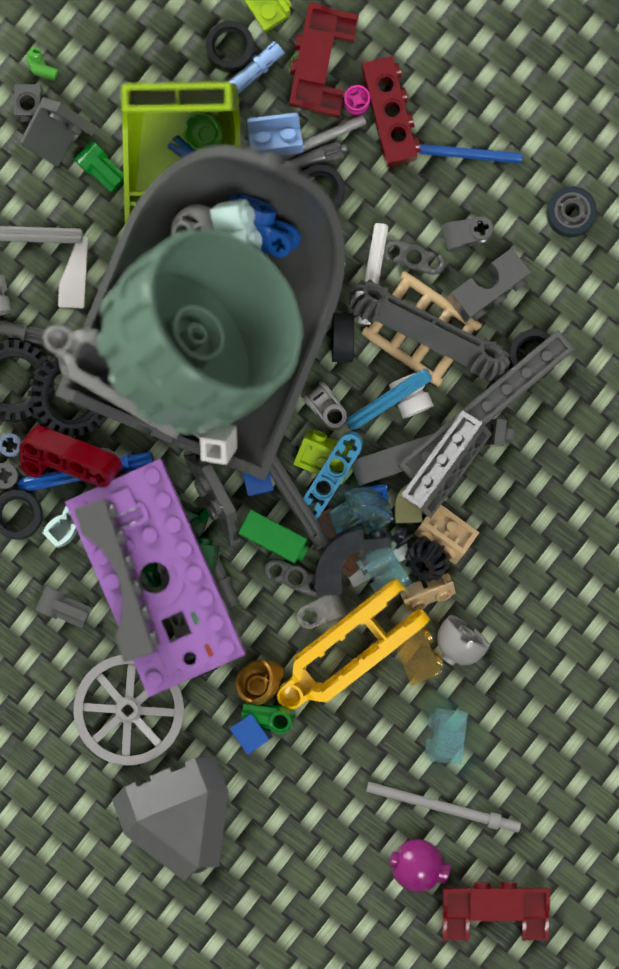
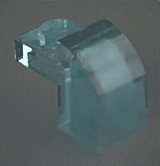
M365 487L345 492L347 501L329 512L333 529L337 533L360 522L371 531L379 529L394 520L389 502L378 491Z

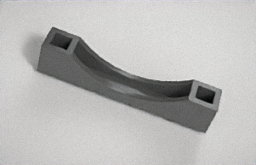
M102 499L74 509L82 535L93 541L105 553L119 579L122 592V614L115 638L123 663L158 652L160 639L156 630L152 631L149 620H152L151 611L148 605L143 603L141 597L144 594L140 580L135 578L133 572L135 562L131 553L127 554L125 547L127 537L123 528L119 529L116 518H119V513L115 503H111L110 499Z

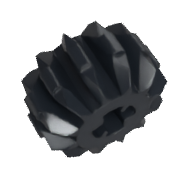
M427 537L414 541L405 555V566L411 568L410 574L418 575L419 580L425 578L427 582L432 580L438 581L447 571L450 564V553L444 551L445 545L440 546L437 544L436 539L430 541Z

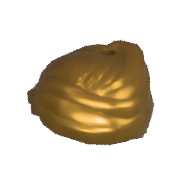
M259 659L250 662L240 670L236 677L235 688L238 696L243 701L255 705H261L272 699L277 693L280 681L284 676V668L272 660Z

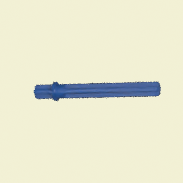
M146 452L136 455L126 453L125 456L118 457L123 465L119 473H130L135 469L154 462L153 453ZM61 471L42 474L39 478L26 477L19 479L18 486L19 490L28 492L81 481V479Z

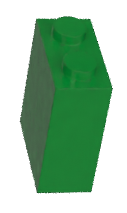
M250 510L238 533L239 536L294 565L297 560L303 561L309 549L305 545L307 542L306 538Z

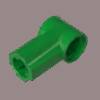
M91 141L74 158V161L88 175L92 174L111 194L123 184L124 173L108 159L107 154L95 142Z
M244 702L241 720L253 714L262 728L271 729L277 734H284L291 729L296 714L294 709H289L280 704L277 706L268 704L255 705ZM283 715L287 718L288 722L282 723L276 716Z

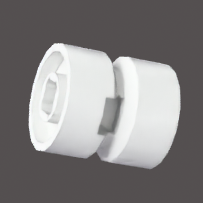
M414 374L408 375L406 377H403L399 380L392 382L391 384H389L390 389L394 388L395 386L405 381ZM425 385L398 403L397 406L403 419L434 406L429 393L423 392Z

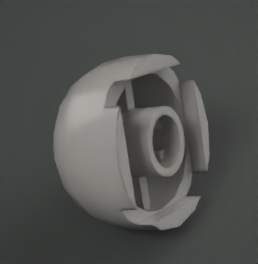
M449 615L441 624L437 634L438 647L443 652L441 657L451 665L455 663L471 665L479 661L486 654L490 643L478 630L475 629L473 632L467 628V622L456 616Z

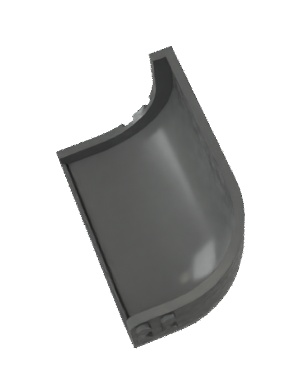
M213 146L194 151L173 163L143 193L123 229L83 329L89 327L102 332L103 316L99 314V309L103 299L119 283L118 280L133 263L171 237L172 222L177 213L183 208L194 204L213 208L218 203L229 202V197L238 193L248 195L276 207L275 219L295 226L301 234L300 245L291 250L288 255L279 258L268 253L267 257L279 270L284 279L287 280L295 295L294 298L299 310L300 319L302 320L303 339L297 356L298 363L291 376L260 406L229 424L236 426L237 450L227 465H225L265 481L339 300L345 266L344 238L339 217L331 200L314 181L298 172V166L286 161L282 163L281 156L267 151L266 155H263L262 151L253 147H248L247 150L230 146ZM88 342L80 343L73 355L78 368L90 375L96 376L100 381L113 387L109 380L111 370L106 357L100 356L98 348ZM63 375L55 394L56 396L167 443L201 455L200 439L195 435L180 433L178 438L174 439Z

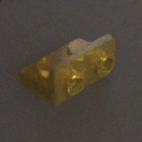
M428 628L420 629L396 648L411 686L440 675V668L444 667L439 654H433L429 644L434 642Z

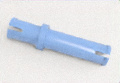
M273 41L258 56L254 55L251 58L252 61L227 83H236L239 94L258 76L268 72V68L285 54L284 51Z

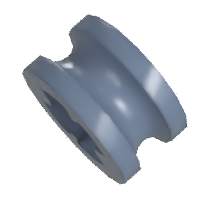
M12 433L3 435L0 438V452L7 457L18 456L20 454L19 446L22 442L21 439ZM9 438H13V442L17 444V449H12L13 452L8 453V449L3 446L5 441L9 442Z

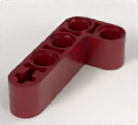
M40 425L34 426L19 446L21 468L28 476L39 478L47 467H51L104 488L110 485L123 466L121 460L108 451Z

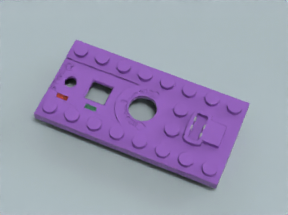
M163 459L156 460L114 479L107 487L94 488L65 502L118 627L122 614V592L118 576L105 553L93 541L82 535L74 509L102 499H110L111 503L114 502L118 509L119 518H116L119 529L123 528L127 537V543H125L127 554L131 553L135 562V569H133L135 578L140 580L142 569L152 562L161 563L169 571L170 581L164 591L155 594L148 592L143 587L144 594L141 595L144 605L147 604L151 611L152 620H149L152 631L156 630L160 639L158 652L133 660L148 697L246 655V651ZM182 611L191 633L170 642L162 620ZM187 652H192L196 656V662L193 665H188L184 661V655Z

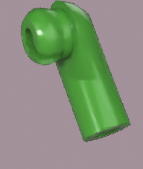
M30 48L26 55V60L31 72L36 76L55 82L58 69L45 64L40 48Z

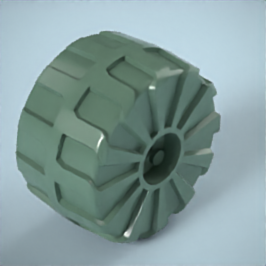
M215 229L211 231L186 230L171 236L153 250L144 254L128 268L118 280L119 283L103 299L99 309V314L103 316L102 332L97 336V347L99 355L106 357L111 370L109 375L111 384L122 398L129 397L137 405V412L140 416L157 426L171 425L175 431L182 434L198 435L212 428H224L249 414L265 402L291 376L298 363L297 356L303 339V326L294 298L295 295L290 285L263 252L224 231Z

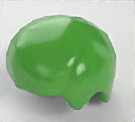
M194 112L185 119L183 136L194 150L218 146L221 143L223 127L216 116L209 112Z

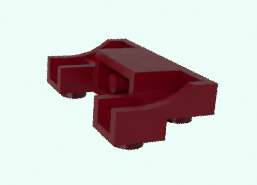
M309 2L303 35L297 34L294 49L299 50L298 60L292 59L289 74L294 76L289 107L314 111L313 114L339 119L345 90L325 87L324 85L333 40L354 43L359 19L358 14L343 12Z

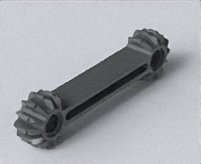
M371 279L367 282L361 280L352 288L349 294L348 307L354 310L353 315H359L362 320L367 319L371 324L377 321L471 368L470 373L478 375V379L484 378L487 382L491 380L497 381L509 368L510 361L508 358L510 354L504 351V346H499L496 341L491 342L488 338L481 340L389 294L388 288L380 286V282L376 284Z

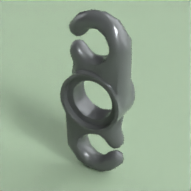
M398 240L389 241L385 244L383 257L386 261L391 260L389 249L397 247L399 255L393 258L394 263H401L410 270L429 275L440 274L445 269L446 261L441 254L437 256L439 266L433 269L429 266V261L435 257L434 252H427L418 245ZM413 250L418 251L422 257L421 262L416 265L410 264L406 258L407 254Z
M278 558L269 560L266 563L264 574L267 579L273 577L271 567L278 565L281 568V573L274 577L275 582L283 583L289 588L311 597H317L316 590L310 587L311 581L315 580V573H309L302 567ZM298 570L303 574V581L300 585L294 586L289 583L288 575L291 571Z

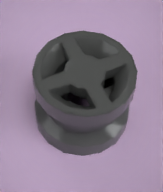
M0 463V488L10 490L18 484L20 479L19 472L11 464Z

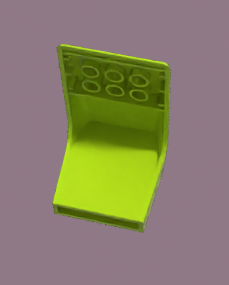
M236 83L122 84L125 225L135 205L151 183L164 170L181 159L172 150L168 149V144L172 142L180 147L172 140L176 135H179L188 143L183 136L185 131L184 121L194 112H209L219 119L223 127V137L218 146H230L241 149L239 97Z

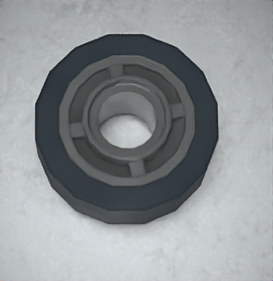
M576 186L564 187L557 191L550 199L546 210L547 222L552 230L560 236L568 238L579 237L586 233L594 223L597 214L596 202L592 195L585 189ZM568 206L575 207L578 211V216L575 218L568 217L565 213V208Z

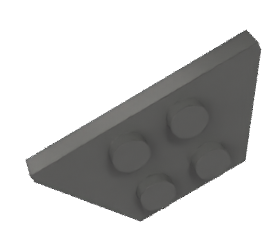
M194 453L184 457L197 482L194 484L197 493L201 498L205 497L209 505L206 507L209 516L213 521L217 520L230 546L240 542V538L235 532L238 530L236 511L212 465L209 462L201 461V457L197 459Z

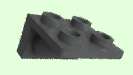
M43 97L20 140V144L52 165L59 166L74 135L80 136L81 133L92 136L96 126L64 104Z

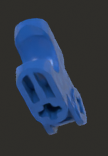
M241 193L229 197V201L246 199L253 208L255 215L254 225L262 237L260 251L266 256L269 253L275 257L282 258L300 245V231L289 223L275 219L276 207Z

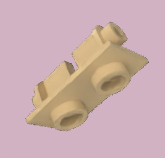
M449 573L444 574L438 581L432 580L427 582L428 588L425 589L421 581L405 586V590H401L400 595L405 603L406 611L424 609L430 603L446 601L453 594H456L454 583Z

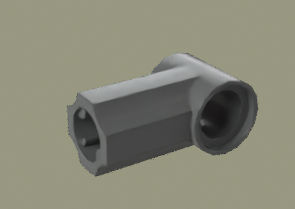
M45 586L35 610L57 619L58 617L70 624L83 628L92 607L66 597V594Z

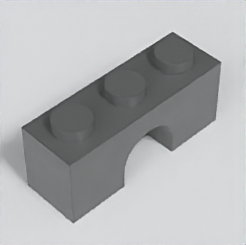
M513 248L493 261L487 268L494 279L493 288H481L471 277L447 297V300L465 323L472 318L474 321H477L487 313L485 308L493 303L496 307L507 298L505 293L512 288L516 292L528 283L526 278L531 272Z

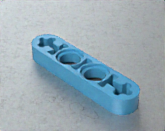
M348 431L341 436L303 497L308 506L314 497L319 499L314 507L315 511H312L315 519L321 515L362 449L363 439L354 431ZM352 438L356 441L355 446L357 449L352 447L347 456L342 454L347 446L344 440L350 441ZM334 459L341 460L344 463V470L341 472L333 471L330 467V462ZM319 481H327L331 486V491L324 494L320 493L317 489V483Z

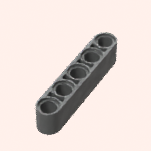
M431 435L355 459L352 469L358 487L403 473L398 463Z

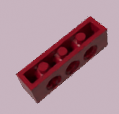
M393 56L362 63V73L366 89L370 94V105L386 168L416 161L417 153L421 152L418 137L413 138L411 128L415 127L412 113L406 112L404 103H408V97L405 87L400 88L398 78H402L399 63H394ZM383 81H387L392 84L393 89L389 92H383L379 89L378 85ZM389 106H394L399 110V114L395 117H389L385 113V109ZM394 131H401L404 133L405 139L401 142H396L392 139L391 134Z

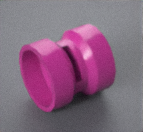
M351 86L345 93L344 107L351 115H363L369 108L370 94L363 86Z

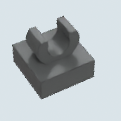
M492 419L486 424L487 429L492 435L484 446H504V441L515 440L516 430L506 429L507 420Z

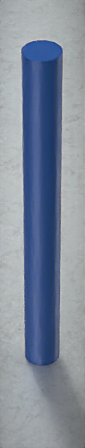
M420 144L421 152L418 153L423 155L522 163V153Z

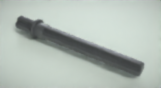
M275 455L268 473L314 545L313 550L318 551L321 556L331 537L328 538Z

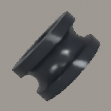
M408 525L392 536V542L396 543L397 550L415 536L414 532L410 533L408 531Z

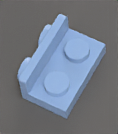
M298 113L247 119L250 147L262 151L263 155H266L267 151L277 155L303 153Z

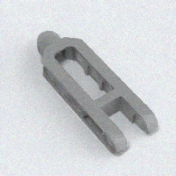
M52 325L44 331L42 336L43 344L49 351L58 356L63 375L174 439L178 438L180 433L175 431L173 426L168 424L157 426L139 415L137 405L129 397L122 398L115 388L100 381L96 376L90 375L78 368L73 355L79 344L88 342L98 348L97 336L101 332L89 327L72 332L59 325Z

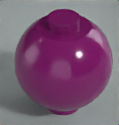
M413 839L403 843L398 847L397 851L392 852L389 860V866L392 867V873L397 883L411 892L428 891L438 882L445 884L450 871V863L443 862L439 849L431 842L422 839Z

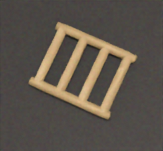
M406 271L402 272L400 277L402 281L392 293L393 296L402 299L406 291L411 287L423 295L415 307L425 311L432 301L444 310L439 319L448 323L453 316L465 324L462 330L469 334H472L474 330L477 332L482 327V324L474 321L473 318L465 323L446 298ZM374 321L369 327L366 326L361 331V334L367 337V339L416 373L421 369H428L432 376V381L430 382L437 387L441 386L443 381L441 377L453 362V359L444 355L434 371L420 363L429 351V347L420 344L411 357L399 348L407 336L397 332L390 342L378 334L383 324Z

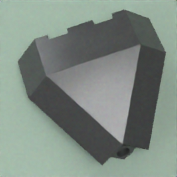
M216 757L190 759L185 762L186 767L172 772L169 768L150 776L151 781L137 787L136 783L125 786L112 799L124 835L184 881L193 873H201L207 868L219 867L229 791Z

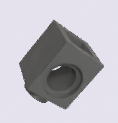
M14 84V117L16 120H20L21 124L29 125L43 98L41 85ZM33 100L35 101V106L33 109L26 111L22 109L23 102Z

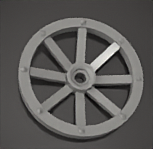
M121 655L111 657L97 664L83 678L74 700V721L81 739L97 756L119 765H137L157 758L173 744L182 727L184 701L180 687L176 685L169 688L173 696L175 709L142 707L141 704L149 698L145 690L138 697L133 698L136 666L133 660L123 663ZM128 664L126 693L123 698L104 676L103 672L117 665ZM95 679L100 682L116 701V705L84 703L87 691ZM126 705H130L134 709L131 715L124 713L123 709ZM84 711L115 713L116 716L92 737L84 720ZM141 715L174 717L171 729L163 741L140 718ZM122 721V755L106 750L98 742ZM133 722L156 746L154 749L143 754L130 756L131 726Z

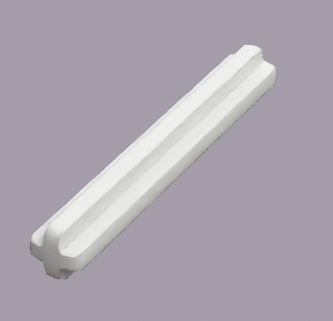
M376 223L374 225L365 277L366 282L371 279L374 283H379L388 232V225ZM360 316L358 317V323L371 325L367 319L362 320Z

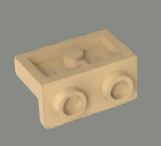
M440 505L431 519L426 516L414 534L419 539L425 537L430 541L436 539L438 545H445L444 551L450 553L449 561L457 564L479 532L447 508Z

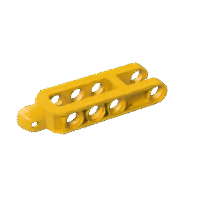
M397 578L391 580L294 656L293 675L279 687L277 692V699L280 705L289 709H296L307 700L330 701L422 629L429 622L430 618L420 608L386 633L373 616L385 608L387 602L401 590H405V587ZM360 623L361 625L365 623L378 640L324 683L315 682L306 671V666L318 656H324L325 651L338 640L343 641L346 638V634Z

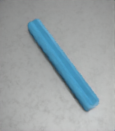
M421 369L349 416L346 420L351 430L358 429L432 381L429 370Z

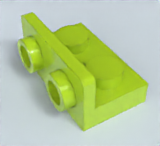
M243 0L264 33L291 16L290 7H292L290 0Z
M308 430L293 465L318 475L339 440L331 439L319 430ZM346 442L347 446L342 453L345 456H347L348 452L352 448L351 444L348 442ZM334 459L330 462V467L335 472H341L344 470V463L339 459Z

